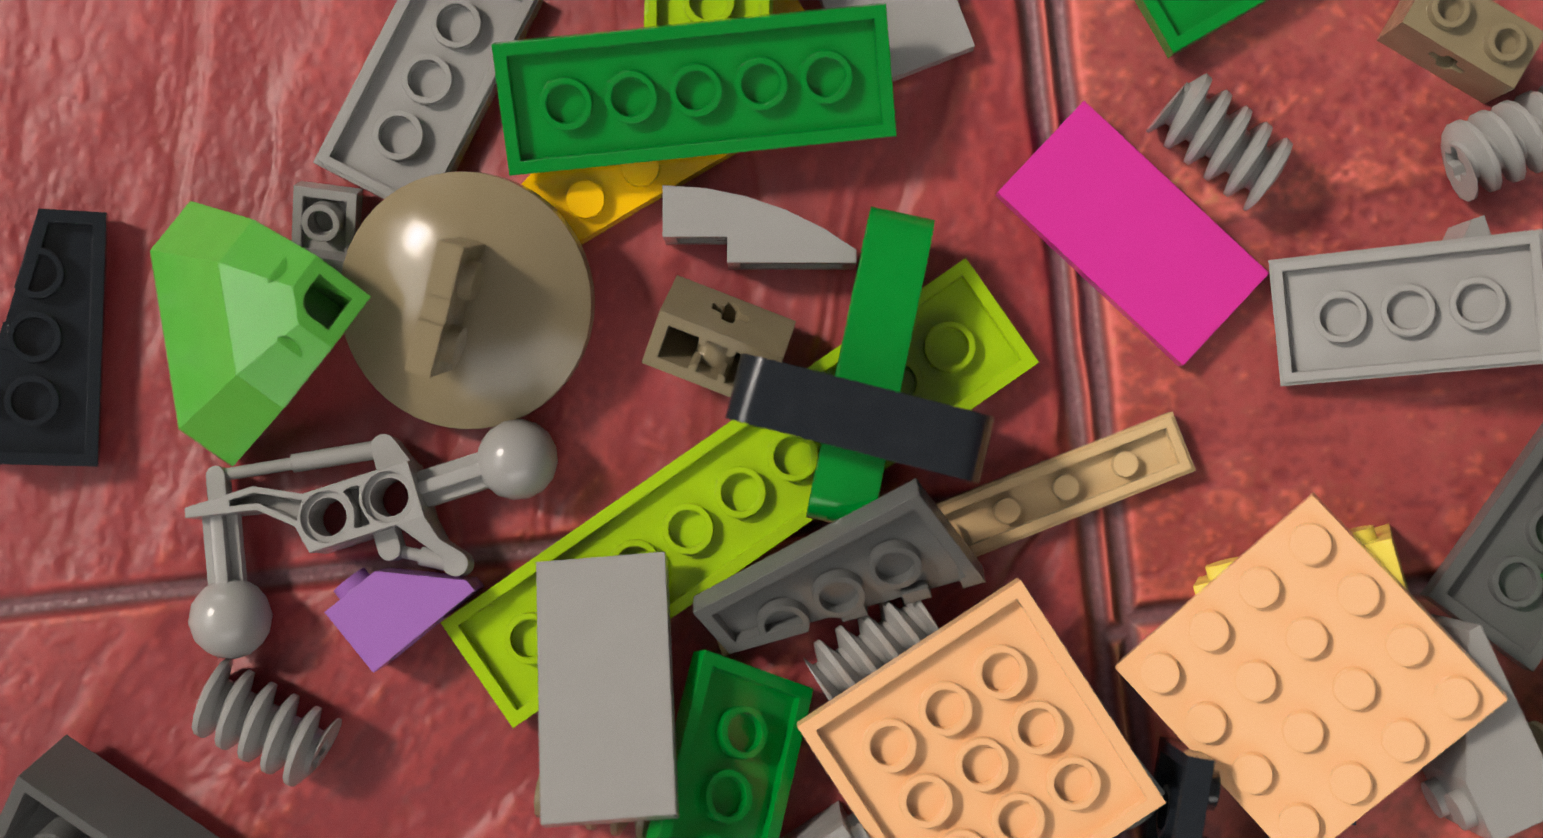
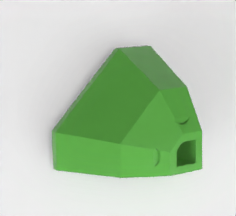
M190 201L150 250L178 430L233 467L302 387L371 296L317 255L254 219Z

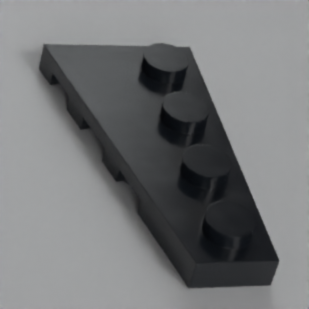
M38 208L14 286L15 292L6 321L3 322L0 331V464L99 467L108 214L106 212Z

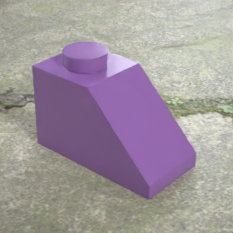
M389 567L374 571L370 575L365 568H362L333 591L340 600L326 610L325 614L374 673L389 665L481 590L484 585L477 576L455 577L447 573Z

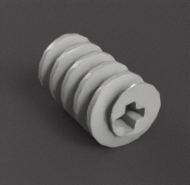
M1206 73L1190 83L1186 82L1162 109L1146 132L1149 134L1167 124L1170 128L1163 146L1170 149L1187 140L1190 144L1183 162L1190 165L1200 158L1207 156L1210 160L1203 178L1210 181L1223 172H1227L1230 176L1223 194L1229 197L1241 189L1247 188L1250 192L1243 207V210L1247 211L1260 200L1280 176L1287 164L1293 143L1286 137L1267 146L1273 130L1272 125L1267 121L1248 131L1247 127L1253 111L1247 105L1228 115L1227 110L1233 95L1227 89L1208 99L1207 94L1212 83V77Z
M1543 86L1537 92L1530 90L1516 96L1514 101L1505 100L1494 105L1491 111H1478L1470 115L1467 121L1459 119L1446 125L1441 137L1442 161L1447 177L1454 191L1461 199L1468 202L1476 199L1479 192L1478 182L1483 189L1490 193L1501 189L1503 182L1502 174L1512 183L1523 180L1526 175V165L1535 173L1543 171Z
M901 597L903 607L900 609L890 601L878 603L881 621L876 622L868 615L857 618L860 631L858 636L853 635L843 626L839 625L835 628L839 647L835 651L819 639L813 642L817 662L812 664L805 658L803 659L829 701L939 629L921 600L905 605Z
M223 660L209 677L198 698L192 721L193 734L206 738L215 732L214 740L216 747L223 750H228L239 743L237 749L238 758L244 762H251L261 755L260 768L266 774L272 775L285 765L283 782L288 786L295 787L307 778L323 761L339 733L342 719L337 718L325 730H322L318 726L323 708L314 706L304 717L300 718L296 716L300 696L293 693L278 706L274 704L278 684L270 681L256 694L251 691L256 672L248 669L234 682L229 679L234 660Z

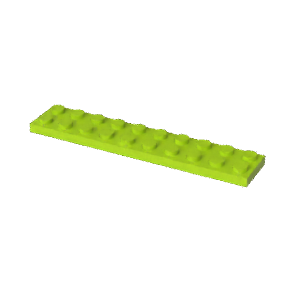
M966 258L921 289L900 393L972 410L1038 364L1039 361ZM841 345L806 369L835 376ZM732 420L441 622V625L512 728H515L539 711L536 562L665 552L668 557L671 619L693 604V596L733 576L813 520L806 518L821 443ZM886 460L884 470L895 462Z

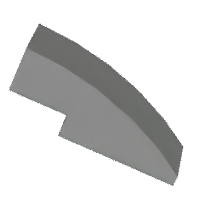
M663 185V239L666 244L727 245V264L729 270H854L857 263L856 249L826 229L788 210L743 195L707 188Z

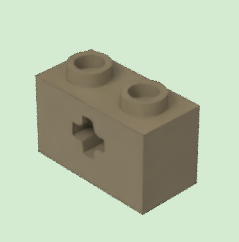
M1400 0L1377 41L1485 104L1516 87L1543 41V31L1492 0Z
M677 275L659 311L642 363L730 397L741 353L782 362L796 321Z

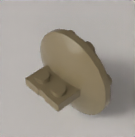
M470 171L446 172L415 180L399 188L379 203L363 221L353 237L343 263L341 274L371 296L344 332L357 364L367 379L386 399L401 410L431 424L457 429H482L494 427L504 421L516 420L531 413L549 401L569 381L578 368L591 337L595 311L594 284L586 254L578 237L563 216L547 200L520 183L501 176Z

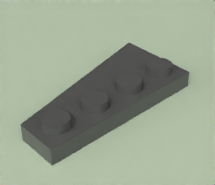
M914 479L693 596V614L728 653L732 654L809 632V623L829 617L841 618L845 622L867 616V607L900 597L903 598L906 605L931 598V589L961 581L962 587L966 588L984 583L986 580L983 565L920 482Z

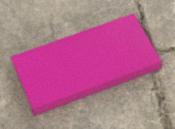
M1085 101L1072 112L995 195L1178 367L1183 366L1269 274L1265 268Z

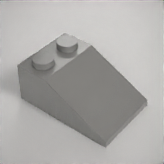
M1432 614L1434 619L1507 694L1508 700L1422 768L1427 778L1426 781L1421 783L1423 794L1429 806L1439 818L1445 817L1458 824L1464 831L1469 830L1483 838H1508L1543 821V755L1482 626Z

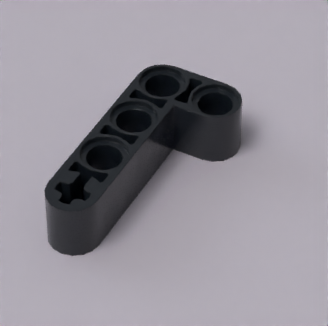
M741 353L725 418L976 483L980 481L996 419L995 417L745 353Z

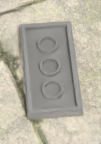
M397 0L313 163L382 199L415 180L440 173L456 172L498 91L491 44L494 42L525 39L544 1Z
M1543 229L1268 260L1280 386L1543 364Z
M653 552L536 562L540 825L544 828L679 818L669 573L666 553Z

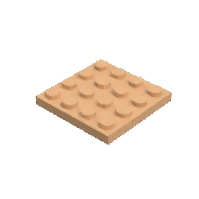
M1314 492L1125 655L1115 666L1117 671L1189 749L1203 752L1215 760L1214 770L1219 771L1221 784L1270 838H1335L1508 700L1507 694Z
M1018 578L797 722L798 729L870 838H1114L1166 803L1034 599Z

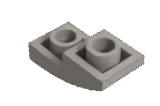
M300 181L295 184L293 189L291 241L317 255L339 273H342L348 248L355 233L361 226L363 189Z

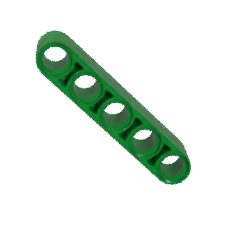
M870 207L835 376L900 392L933 236L934 219ZM821 443L806 518L833 523L878 499L886 459Z

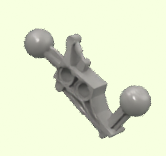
M528 420L504 421L489 430L482 439L478 452L423 469L422 464L415 460L398 438L387 434H379L372 441L291 454L290 458L229 468L221 466L210 467L206 472L208 501L185 508V518L202 520L208 581V586L198 594L190 608L188 625L194 641L204 651L217 658L238 659L250 655L264 642L270 633L273 612L267 596L256 585L247 581L242 516L267 514L295 526L309 553L329 554L375 539L378 553L384 560L399 561L403 558L417 561L420 566L444 570L451 576H467L474 568V559L470 553L449 540L438 519L435 506L486 489H490L498 496L511 500L528 499L542 492L554 478L558 464L557 448L550 434L537 423ZM374 460L377 469L303 494L256 486L232 493L231 480L293 470L296 473ZM401 481L408 491V502L402 512L391 516L384 507V493L391 484ZM339 501L346 510L347 519L342 530L332 536L324 526L323 516L330 504ZM401 530L407 532L426 547L423 546L421 549L406 546Z

